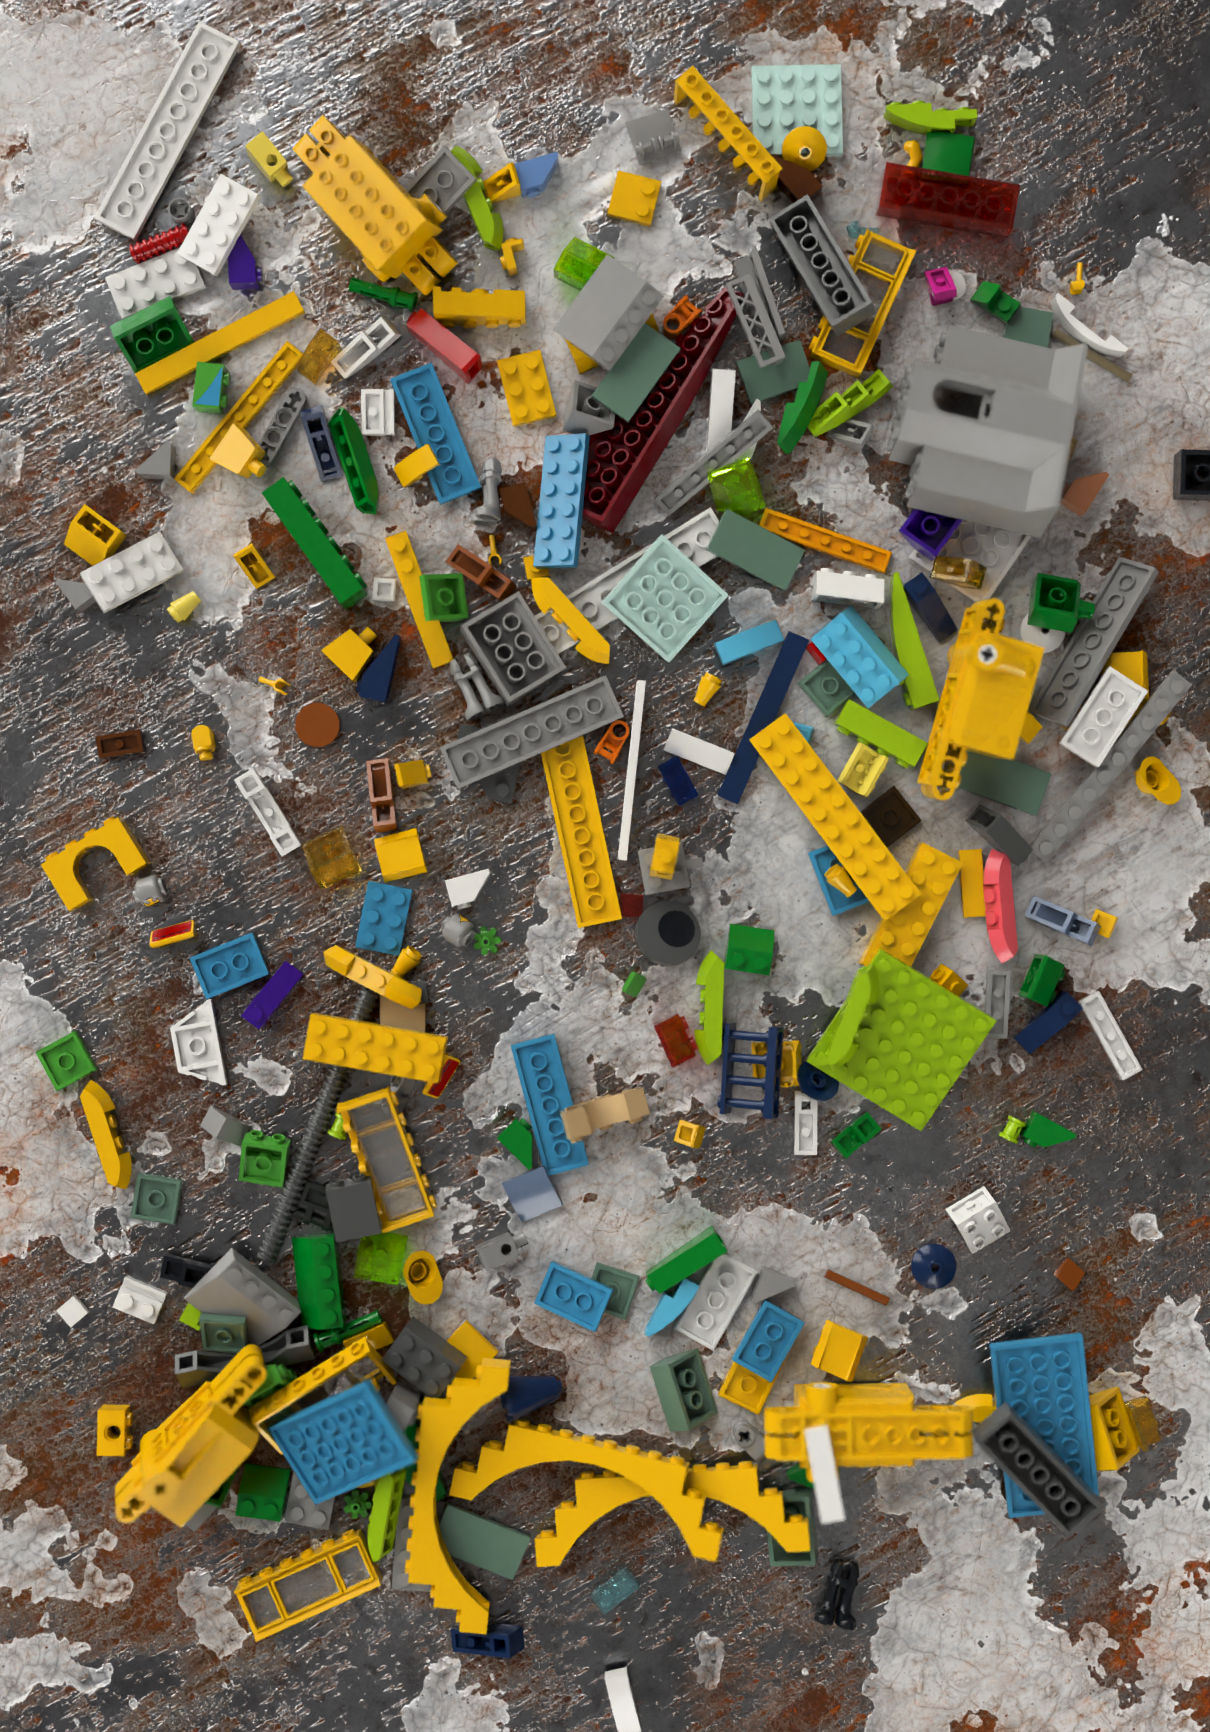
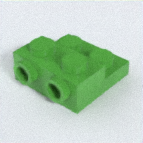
M462 573L425 574L419 576L425 621L453 622L468 618L469 608L466 603V586Z
M253 1130L250 1133L246 1132L242 1141L238 1181L283 1188L291 1140L286 1139L282 1134H274L271 1137L263 1135V1132L259 1130Z
M284 1364L265 1366L267 1373L265 1381L243 1405L251 1408L298 1378L292 1368L287 1370Z

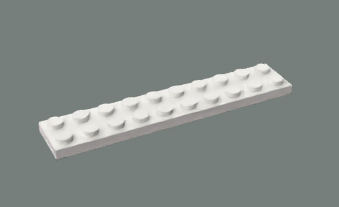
M201 21L198 22L94 217L96 221L134 241L137 240L240 47L239 41Z
M711 507L665 535L673 545L699 568L718 557L706 550L719 524V520ZM652 544L566 596L597 631L618 619L601 602ZM552 610L546 614L540 612L535 615V618L558 655L580 642L578 639L574 641L566 633L568 628L563 622L559 625L551 616Z

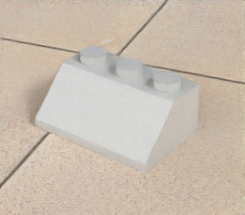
M821 568V571H816L814 575L811 601L879 609L884 603V579H879V576L875 574H865V577L856 576L857 573L853 571H843V574L834 573V569Z

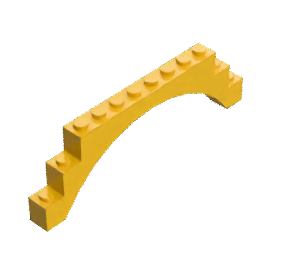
M483 1358L482 1365H477L476 1379L454 1378L452 1385H448L447 1399L425 1397L423 1405L418 1406L417 1419H421V1427L416 1429L415 1441H419V1449H415V1452L419 1458L415 1462L418 1464L417 1471H413L412 1486H416L415 1493L411 1494L410 1508H414V1515L409 1517L408 1530H412V1538L408 1537L407 1552H410V1559H406L405 1574H409L408 1583L431 1585L430 1598H434V1607L457 1609L456 1623H460L459 1632L487 1634L490 1602L465 1579L453 1562L444 1543L436 1513L437 1478L446 1450L462 1425L480 1407L507 1391L511 1360Z
M518 1418L509 1424L505 1446L500 1441L490 1440L481 1448L478 1467H475L476 1464L471 1462H462L454 1469L449 1495L472 1500L495 1480L519 1468L541 1462L554 1461L594 1464L623 1475L640 1485L661 1503L679 1526L694 1557L716 1562L719 1556L724 1528L710 1521L701 1523L707 1495H703L697 1489L690 1488L688 1491L684 1490L689 1462H685V1459L679 1456L668 1458L662 1456V1453L649 1450V1452H644L634 1445L623 1447L617 1445L618 1443L613 1440H604L602 1442L595 1440L596 1437L583 1434L582 1436L573 1435L574 1432L571 1430L560 1429V1431L551 1429L550 1425L538 1424L536 1426L529 1424L530 1421Z
M741 1461L736 1466H729V1463L723 1462L717 1463L716 1467L696 1464L693 1465V1468L688 1469L684 1490L688 1491L690 1488L700 1490L703 1495H707V1498L719 1500L743 1511L765 1527L787 1552L811 1550L809 1518H803V1515L795 1514L790 1515L789 1519H786L783 1491H778L777 1488H765L764 1492H760L758 1464H752V1461ZM605 1470L603 1474L594 1475V1471L581 1472V1476L575 1479L577 1504H574L572 1500L562 1501L561 1505L555 1508L557 1533H554V1530H543L535 1538L537 1567L559 1566L576 1539L595 1520L617 1506L651 1495L640 1485L611 1470Z

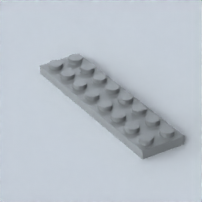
M1123 557L1117 559L1092 602L1095 604V612L1092 619L1083 618L1029 709L1033 715L1068 728L1158 575L1159 571L1155 567Z
M605 675L440 747V750L457 789H461L622 719L624 716Z

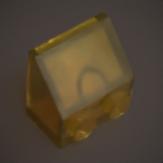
M343 825L302 843L310 872L320 889L362 871L356 852Z

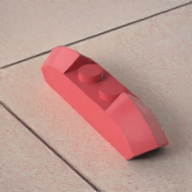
M992 849L983 872L986 924L991 947L999 961L1004 963L1013 958L1018 951L1011 863L1006 854Z

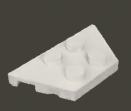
M209 999L170 1028L178 1073L192 1075L199 1079L219 1083L220 1085H227L213 999Z

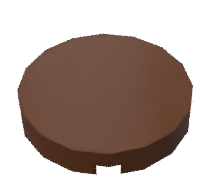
M311 703L304 706L298 712L295 720V730L298 737L305 744L312 747H325L338 737L340 719L337 712L330 706L323 703Z

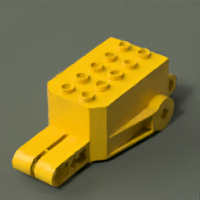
M250 1344L242 1348L212 1382L206 1381L157 1429L148 1431L143 1435L139 1445L140 1453L131 1461L133 1467L115 1486V1511L119 1521L123 1523L133 1522L142 1512L145 1513L150 1507H153L179 1527H182L253 1451L260 1437L259 1431L252 1425L249 1410L243 1404L266 1379L267 1373L264 1358L259 1346Z

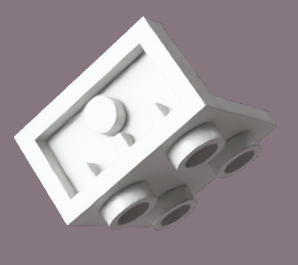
M984 1186L946 1209L971 1253L979 1251L1010 1232V1228L996 1201Z

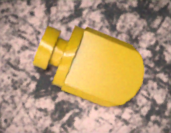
M198 725L191 732L193 749L196 754H200L201 761L213 759V753L211 752H214L216 747L214 733L208 726Z

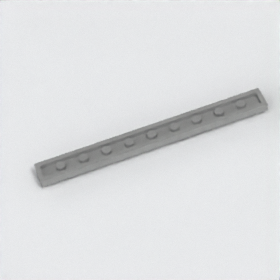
M1172 670L1119 735L1099 768H1092L1032 842L1030 847L1033 849V853L1046 863L1052 858L1192 686L1191 683L1176 671Z

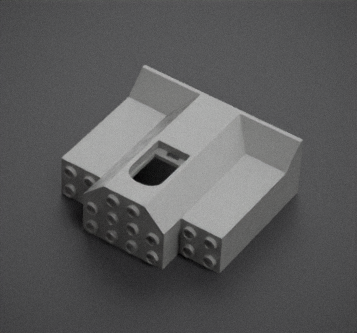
M949 325L946 333H941L939 343L935 347L933 355L935 363L914 358L911 367H906L904 378L902 377L899 387L901 393L896 402L895 411L897 412L892 421V435L889 438L886 451H890L888 460L911 465L909 473L911 480L905 492V497L908 498L907 507L1040 538L1059 509L1089 344L1083 343L1054 350ZM941 388H948L982 396L978 420L939 410L933 401L934 394ZM986 406L991 407L989 417L984 416Z

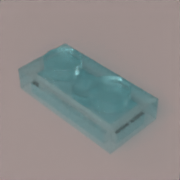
M625 1567L593 1591L590 1597L605 1615L640 1588V1584L628 1568Z

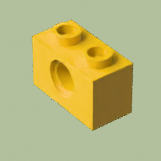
M103 1404L98 1409L97 1456H125L129 1449L132 1448L133 1435H130V1426L133 1424V1412H130V1405ZM111 1426H117L120 1429V1434H114Z

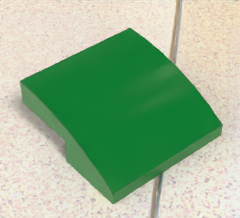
M927 132L921 177L923 179H945L947 183H969L975 138L954 133Z

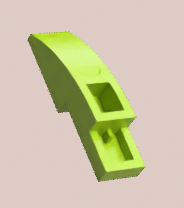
M914 101L911 104L893 102L886 105L883 116L884 119L902 129L927 135V132L953 133L955 127L974 126L977 120V109L961 107L957 110L948 111L946 108H939L932 111L931 103H925L924 101Z

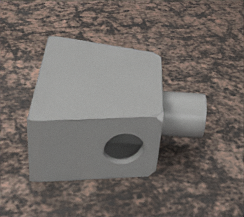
M505 1232L474 1246L483 1268L488 1272L518 1257L519 1252L517 1249L529 1243L524 1232H520L512 1237L508 1232ZM508 1244V1249L501 1252L502 1245Z

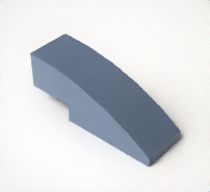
M1033 896L1024 915L1033 921L1091 947L1101 928L1097 922L1036 896Z

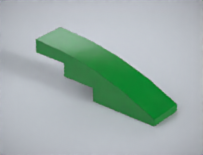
M820 361L811 362L807 382H799L795 402L786 403L777 444L785 454H790L803 436L823 394L828 371Z

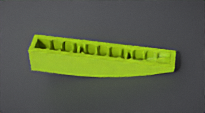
M895 572L891 576L889 596L891 640L894 657L909 674L899 685H903L905 693L902 694L905 706H909L912 711L936 703L940 699L899 572Z

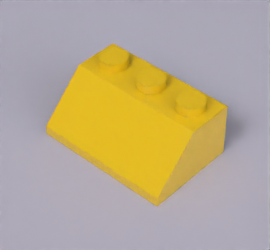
M1113 1387L1089 1395L1096 1471L1118 1470L1140 1452L1120 1388Z

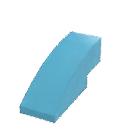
M776 620L716 642L714 646L724 666L783 642L784 638Z
M686 1277L678 1282L673 1294L664 1291L644 1330L645 1335L649 1337L671 1323L693 1299L700 1287L699 1282Z

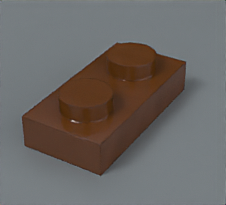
M141 729L95 736L99 759L145 752Z

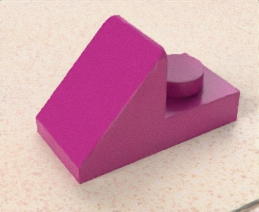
M947 267L925 271L932 306L952 302L953 298L957 297V289Z

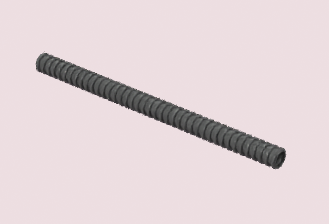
M362 988L359 990L360 996L356 997L358 1001L354 1002L355 1009L351 1010L353 1014L349 1015V1019L368 1022L367 1019L371 1017L370 1012L374 1010L372 1006L376 1004L375 999H378L379 996L375 992ZM331 1064L332 1068L328 1070L330 1073L326 1075L327 1081H324L323 1084L325 1086L321 1088L322 1094H319L318 1097L320 1099L316 1101L317 1107H314V1114L310 1116L312 1120L308 1122L309 1127L305 1129L307 1133L303 1134L304 1140L300 1142L302 1146L298 1147L299 1153L295 1155L297 1159L293 1160L294 1167L290 1168L292 1172L288 1174L289 1180L285 1181L287 1185L283 1187L284 1192L280 1194L281 1199L277 1202L279 1205L275 1207L276 1213H273L272 1216L274 1218L270 1220L271 1226H268V1232L265 1233L266 1239H263V1246L259 1248L261 1252H258L257 1256L262 1261L268 1263H275L277 1261L275 1257L279 1255L278 1249L282 1248L283 1236L287 1235L286 1230L290 1227L288 1223L292 1222L291 1216H294L295 1213L293 1211L297 1209L296 1203H299V1197L302 1196L301 1190H304V1183H307L306 1177H309V1170L313 1168L311 1164L315 1162L314 1157L318 1155L316 1151L320 1149L319 1144L323 1142L321 1138L325 1137L324 1130L328 1129L326 1125L330 1123L329 1117L333 1116L331 1112L335 1110L334 1104L338 1103L336 1099L340 1097L339 1091L343 1090L341 1086L346 1082L344 1079L348 1077L347 1071H350V1067Z

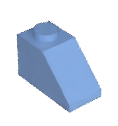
M557 152L514 164L522 198L526 196L528 198L536 197L545 190L559 164Z

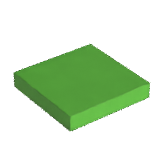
M77 1030L35 1052L56 1092L98 1070Z

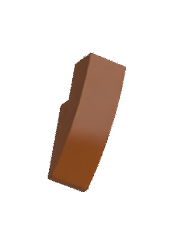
M457 544L445 561L446 564L458 573H462L465 578L500 602L510 597L517 587L512 580L459 544Z
M389 759L366 761L368 788L375 832L398 830Z

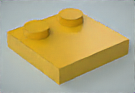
M618 170L607 217L651 227L661 181Z

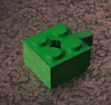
M1037 573L1031 588L1027 625L1072 633L1078 619H1092L1095 612V604L1080 599L1081 584L1077 580Z

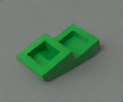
M865 1112L830 1142L840 1155L847 1159L862 1144H866L881 1130V1127L868 1112Z

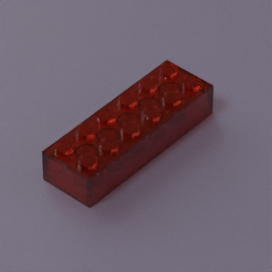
M886 162L875 215L1008 238L1013 230L1020 185Z

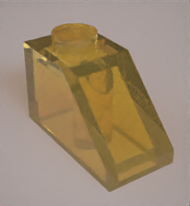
M320 328L306 347L297 371L316 384L330 366L331 361L342 350L339 342Z
M936 556L930 578L962 588L981 590L987 568L972 559Z

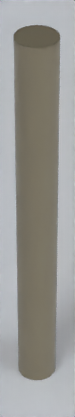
M1055 329L1051 336L1068 347L1081 344L1058 329ZM1088 348L1086 358L1124 381L1129 382L1133 374Z

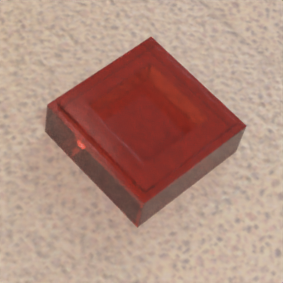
M621 894V916L640 917L643 913V895Z

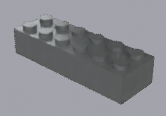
M808 194L768 218L774 233L836 337L876 314L873 302Z
M1007 1401L972 1430L976 1443L1069 1538L1104 1509L1098 1495Z

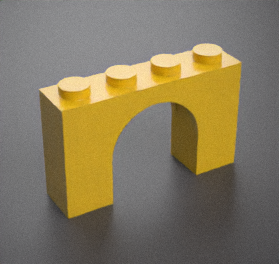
M115 816L108 818L103 822V827L98 830L93 828L83 834L85 838L78 842L77 840L69 842L64 846L65 850L57 853V851L45 857L46 861L40 864L68 911H75L93 900L79 873L80 860L89 849L96 846H103L109 849L115 855L126 875L132 876L151 864L123 818H115Z

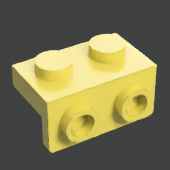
M858 742L837 782L858 795L868 797L874 790L875 783L880 774L884 772L889 758Z

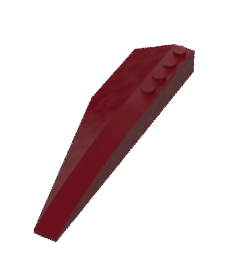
M726 287L706 306V312L691 322V328L684 335L680 334L677 337L675 345L681 348L679 353L629 423L615 414L613 429L590 435L582 518L612 534L614 533L697 395L737 314ZM734 290L735 295L744 298L745 295L743 293Z

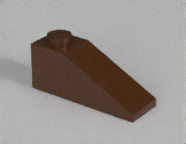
M771 154L783 168L779 173L777 185L792 203L807 194L812 201L820 195L823 187L821 185L822 181L815 173L812 174L804 167Z

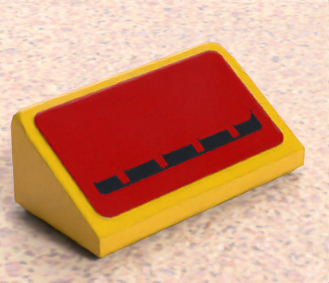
M190 920L152 931L150 934V948H158L197 937L198 931L195 921Z
M447 1052L445 1054L441 1081L439 1083L427 1082L422 1093L438 1099L460 1064V1060Z

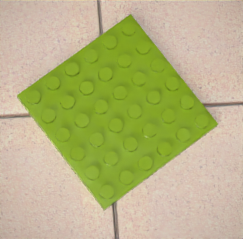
M880 948L869 964L875 965L877 969L879 993L876 1002L867 1003L870 1005L866 1018L862 1017L859 1025L862 1028L859 1037L853 1039L859 1043L856 1052L848 1062L834 1071L826 1059L825 1051L843 1008L842 1005L806 1061L922 1131L996 1023V1019Z

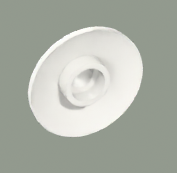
M1028 614L1024 617L1020 626L1022 641L1044 647V653L1051 652L1060 646L1065 637V632L1048 629L1046 634L1042 633L1041 627L1027 625Z

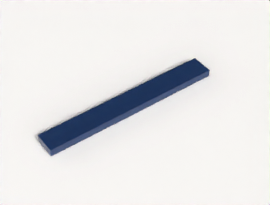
M788 631L717 794L718 797L738 805L759 757V753L749 739L774 722L809 639Z

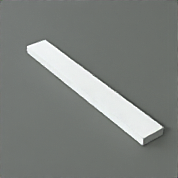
M638 680L636 683L618 859L622 861H627L646 685L644 680Z

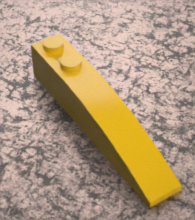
M406 531L389 536L385 540L432 667L434 669L448 664L453 660V656L440 621H425L419 578L423 574L409 535Z

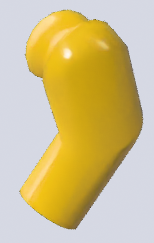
M908 140L903 148L906 153H909L910 160L904 171L914 176L923 159L920 144L915 140Z

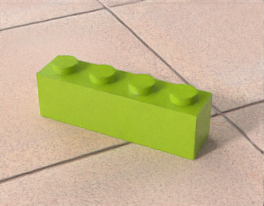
M850 699L846 701L833 724L838 727L836 730L841 734L855 736L857 738L856 742L863 743L866 746H873L877 749V753L896 759L895 763L904 769L916 766L928 744Z

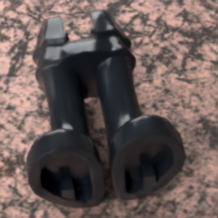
M836 1558L830 1568L831 1574L828 1577L829 1585L823 1605L816 1610L813 1619L824 1625H833L836 1598L839 1586L843 1587V1592L836 1613L835 1624L846 1630H855L856 1619L851 1614V1603L855 1587L858 1585L859 1566L857 1562L851 1561L847 1579L841 1578L843 1559Z

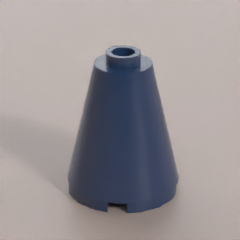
M509 1376L507 1391L500 1394L502 1407L508 1409L509 1414H505L507 1422L521 1418L559 1399V1394L562 1393L560 1380H556L555 1376Z

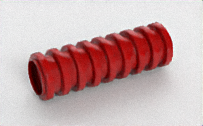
M183 223L181 224L182 227L175 226L174 230L170 228L167 233L163 231L162 235L155 234L156 237L150 236L147 241L143 239L142 243L138 241L134 246L133 244L129 245V250L135 263L140 264L141 260L145 262L148 257L152 259L154 258L153 255L159 256L161 252L164 254L168 249L172 251L173 247L179 248V245L184 242L189 233L187 225Z

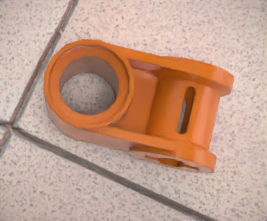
M685 295L665 316L662 326L663 335L667 339H676L691 326V322L696 317H700L703 310L701 308L697 309L689 301V297ZM675 323L678 328L671 330L667 327V324Z
M622 720L613 722L593 753L602 755L610 760V763L613 765L629 736L628 724ZM621 724L626 728V733L622 737H617L613 734V729L616 725ZM603 747H606L607 749L611 750L613 753L608 752L607 750L603 749Z

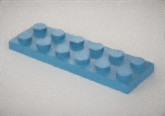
M432 362L390 378L417 448L419 449L428 443L440 463L439 466L427 472L439 504H445L482 489Z
M586 433L546 436L533 562V567L536 569L578 567L590 436Z
M555 1034L510 1045L542 1165H545L549 1176L589 1165L583 1140L571 1143V1140H568L562 1122L560 1111L565 1112V1108L573 1106V1101Z

